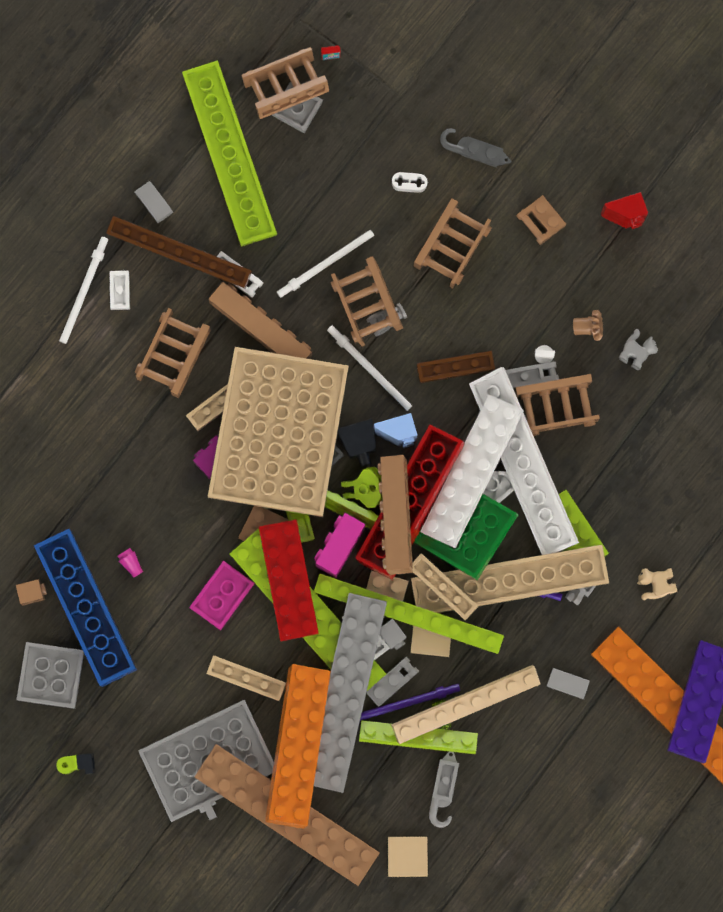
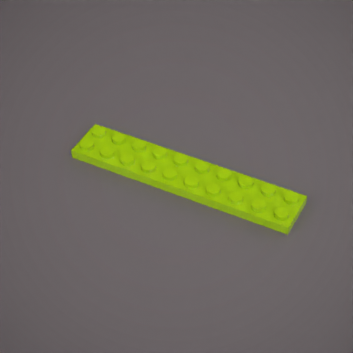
M218 60L183 71L182 74L241 247L276 236L277 232Z
M257 529L234 549L230 556L273 603L260 532ZM310 587L319 634L302 638L331 670L342 623ZM375 660L367 691L386 675Z

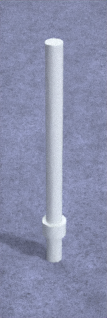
M371 230L367 231L298 278L288 281L286 286L277 291L278 296L281 298L290 291L300 288L302 283L374 236Z
M101 237L97 249L93 251L91 256L93 259L59 340L64 344L67 343L98 264L105 255L103 252L109 240L105 237Z
M333 325L329 327L327 331L337 340L336 343L341 348L344 347L408 411L412 405L349 342L350 340L345 335H342Z

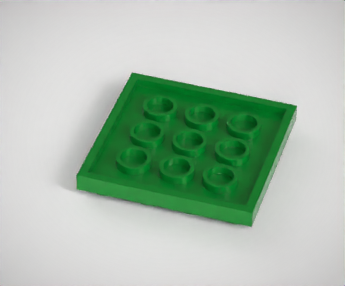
M482 494L456 548L419 532L414 543L475 580H478L518 517V514Z

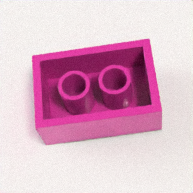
M347 513L343 517L339 515L334 524L335 531L333 533L329 532L324 541L326 545L324 550L319 549L314 558L316 567L334 578H337L365 529L364 523Z

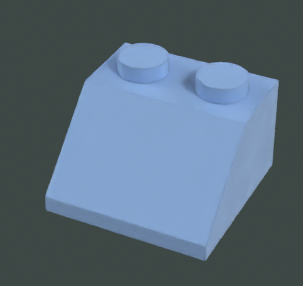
M411 413L375 423L373 426L374 434L396 446L402 445L403 448L414 445L413 442L417 440V431Z

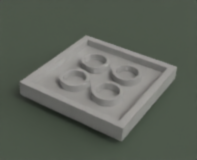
M26 642L17 700L75 709L84 651Z

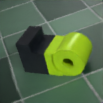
M92 753L65 756L57 761V770L62 774H70L74 770L85 769V774L96 773L94 754Z

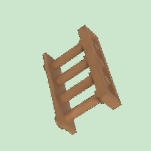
M311 47L242 74L245 88L252 86L259 102L255 103L260 119L329 92L325 75L317 77L311 64L314 61ZM304 65L311 81L300 84L293 70ZM286 72L294 88L283 91L276 76ZM267 79L270 80L276 95L265 98L259 85L260 82Z
M454 199L450 200L414 261V267L419 270L422 266H429L452 279L450 283L451 288H454L455 284H460L464 277L462 274L483 236L487 237L492 229L490 227V219H487L484 225L460 212L457 208L458 201ZM450 218H457L480 231L476 240L474 241L449 227L450 225L447 223ZM448 234L471 247L466 257L441 244L440 240H438L440 235ZM432 249L434 251L437 249L460 262L461 265L458 271L455 273L432 260L431 256H429Z
M373 256L366 259L368 266H365L366 269L339 280L335 273L331 274L333 278L331 285L335 292L338 291L353 328L351 332L354 342H358L361 346L365 345L362 337L382 328L393 326L396 331L403 329L377 261ZM366 276H373L375 282L371 286L346 297L342 287ZM372 293H380L382 299L378 303L352 313L350 303ZM386 309L388 313L386 319L359 330L356 320L378 310Z
M168 308L167 312L162 313L159 320L161 323L142 364L139 363L137 365L135 373L139 381L145 375L169 386L172 396L179 398L211 329L206 324H202L201 328H195L172 318V309ZM167 325H172L194 335L196 339L193 345L184 344L164 335ZM161 341L186 352L188 356L185 362H178L156 352L155 350L159 342ZM153 358L178 369L180 373L177 379L174 378L172 380L148 369L147 367L151 359Z
M591 374L515 388L516 397H521V400H523L527 422L533 436L539 435V432L575 425L584 424V427L596 425L595 422H598L600 417L599 415L592 416L587 393L588 385L592 383ZM577 387V390H579L584 418L573 419L568 395L569 388ZM558 390V393L561 394L566 421L555 423L549 395L552 391ZM539 394L542 396L547 421L545 425L536 426L530 399L532 395Z

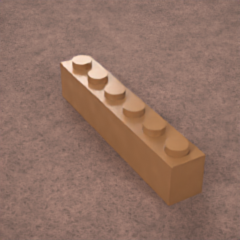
M222 282L208 299L212 306L270 352L306 359L311 358V347L308 344L297 341L295 339L296 335L290 330H283L281 323L276 319H269L266 316L267 313L261 307H254L251 304L252 301L247 296H240L232 284L228 283L226 285Z
M404 455L380 457L381 463H378V473L382 477V482H379V492L383 496V501H380V511L384 515V520H381V530L385 533V539H382V549L386 552V558H383V568L390 575L413 573L407 460Z

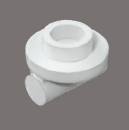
M542 345L535 349V359L538 363L543 364L553 360L555 351L549 346Z

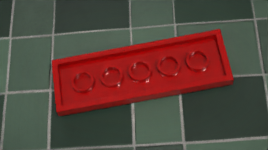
M297 519L259 526L280 641L319 634Z

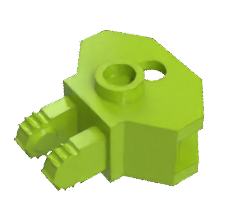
M368 467L362 470L357 479L341 482L342 487L354 486V492H346L343 494V498L359 499L367 508H374L380 505V501H383V496L379 492V482H382V477L379 475L378 469L376 467Z

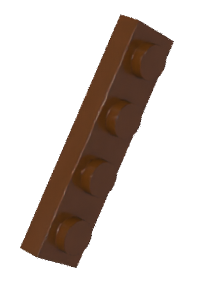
M492 351L417 363L420 383L495 371Z

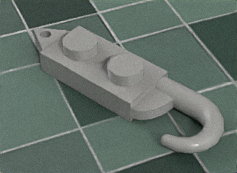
M450 751L443 759L439 760L429 811L431 823L439 828L448 826L452 820V816H449L445 822H440L436 817L438 807H447L452 802L459 763L456 761L454 752Z

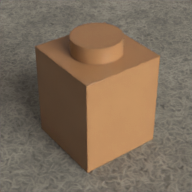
M39 579L16 585L19 601L22 606L45 600L44 595L47 594L45 583L41 584Z

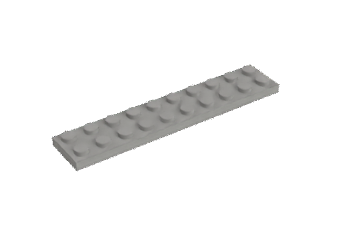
M352 593L348 595L330 673L314 780L315 787L344 792L387 601Z

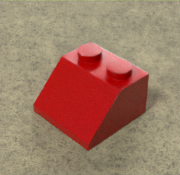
M641 192L605 203L601 211L603 218L624 228L631 227L632 229L642 226L648 215Z

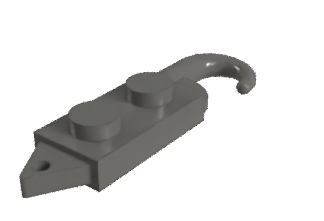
M446 129L440 136V142L445 149L461 154V156L496 168L499 165L512 162L503 152V148L471 137H463L457 145L449 143L446 140V136L448 133H455V129Z

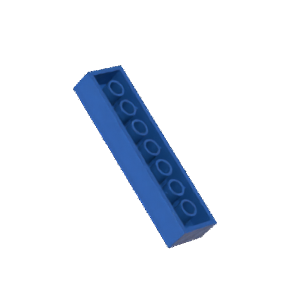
M67 529L34 545L99 685L104 687L136 671L137 668L72 531Z

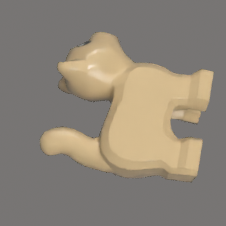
M646 568L641 570L637 584L648 585L652 583L653 591L652 593H644L641 597L642 600L658 599L667 594L677 592L675 583H667V579L673 577L671 568L666 571L651 572Z

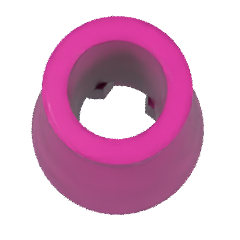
M131 548L117 556L119 558L118 562L133 578L143 572L136 553Z

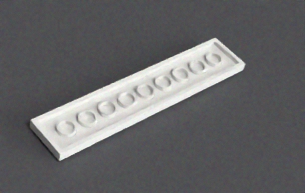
M500 367L469 383L480 411L488 395L521 408L504 367ZM523 413L501 456V460L541 554L561 552L578 544L579 541Z

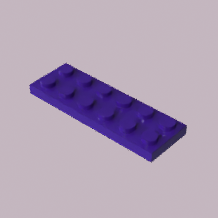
M702 640L699 641L667 751L706 763L723 704V648Z

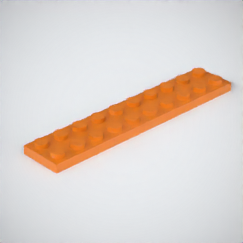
M617 627L591 655L672 734L684 690L627 634ZM717 724L706 763L702 764L723 784V729Z

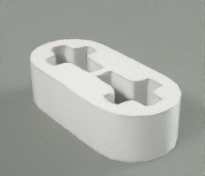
M399 172L392 178L393 188L404 192H423L428 183L424 175ZM402 178V181L409 183H402V186H398V182L395 181ZM417 179H421V182L424 184H421V187H417V184L411 182H417Z

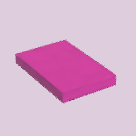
M223 561L189 608L216 628L222 630L255 583Z

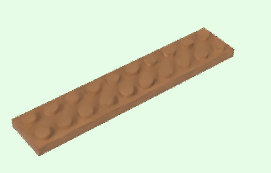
M215 744L194 776L357 886H359L380 853L312 807H310L308 826L304 829L265 822L271 780L217 744Z

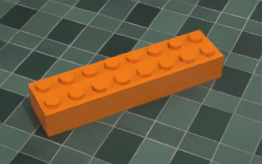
M292 664L288 669L265 818L267 823L302 829L308 826L331 673L329 670Z

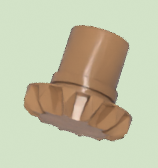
M593 310L592 317L574 318V334L593 335L595 341L601 340L603 336V318L599 310Z

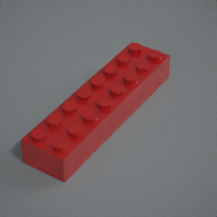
M429 425L407 464L411 546L423 527L455 461L465 445L464 441L432 425ZM382 512L355 559L360 564L393 581L396 574L390 575L383 568V558H386V552L382 549V539H385V533L381 530V520H384Z

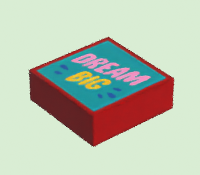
M340 46L322 47V60L340 58Z

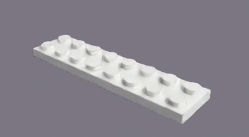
M488 395L465 441V445L420 531L421 533L456 548L524 412L523 409Z

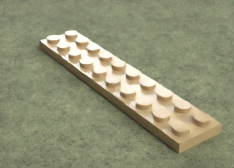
M602 545L489 564L478 580L460 570L443 573L478 606L609 584ZM419 577L411 578L416 606L436 613L454 611Z

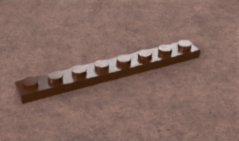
M115 216L112 217L106 232L108 235L245 289L252 274V271Z

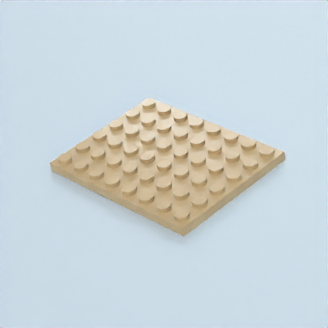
M235 347L208 498L323 517L349 366Z

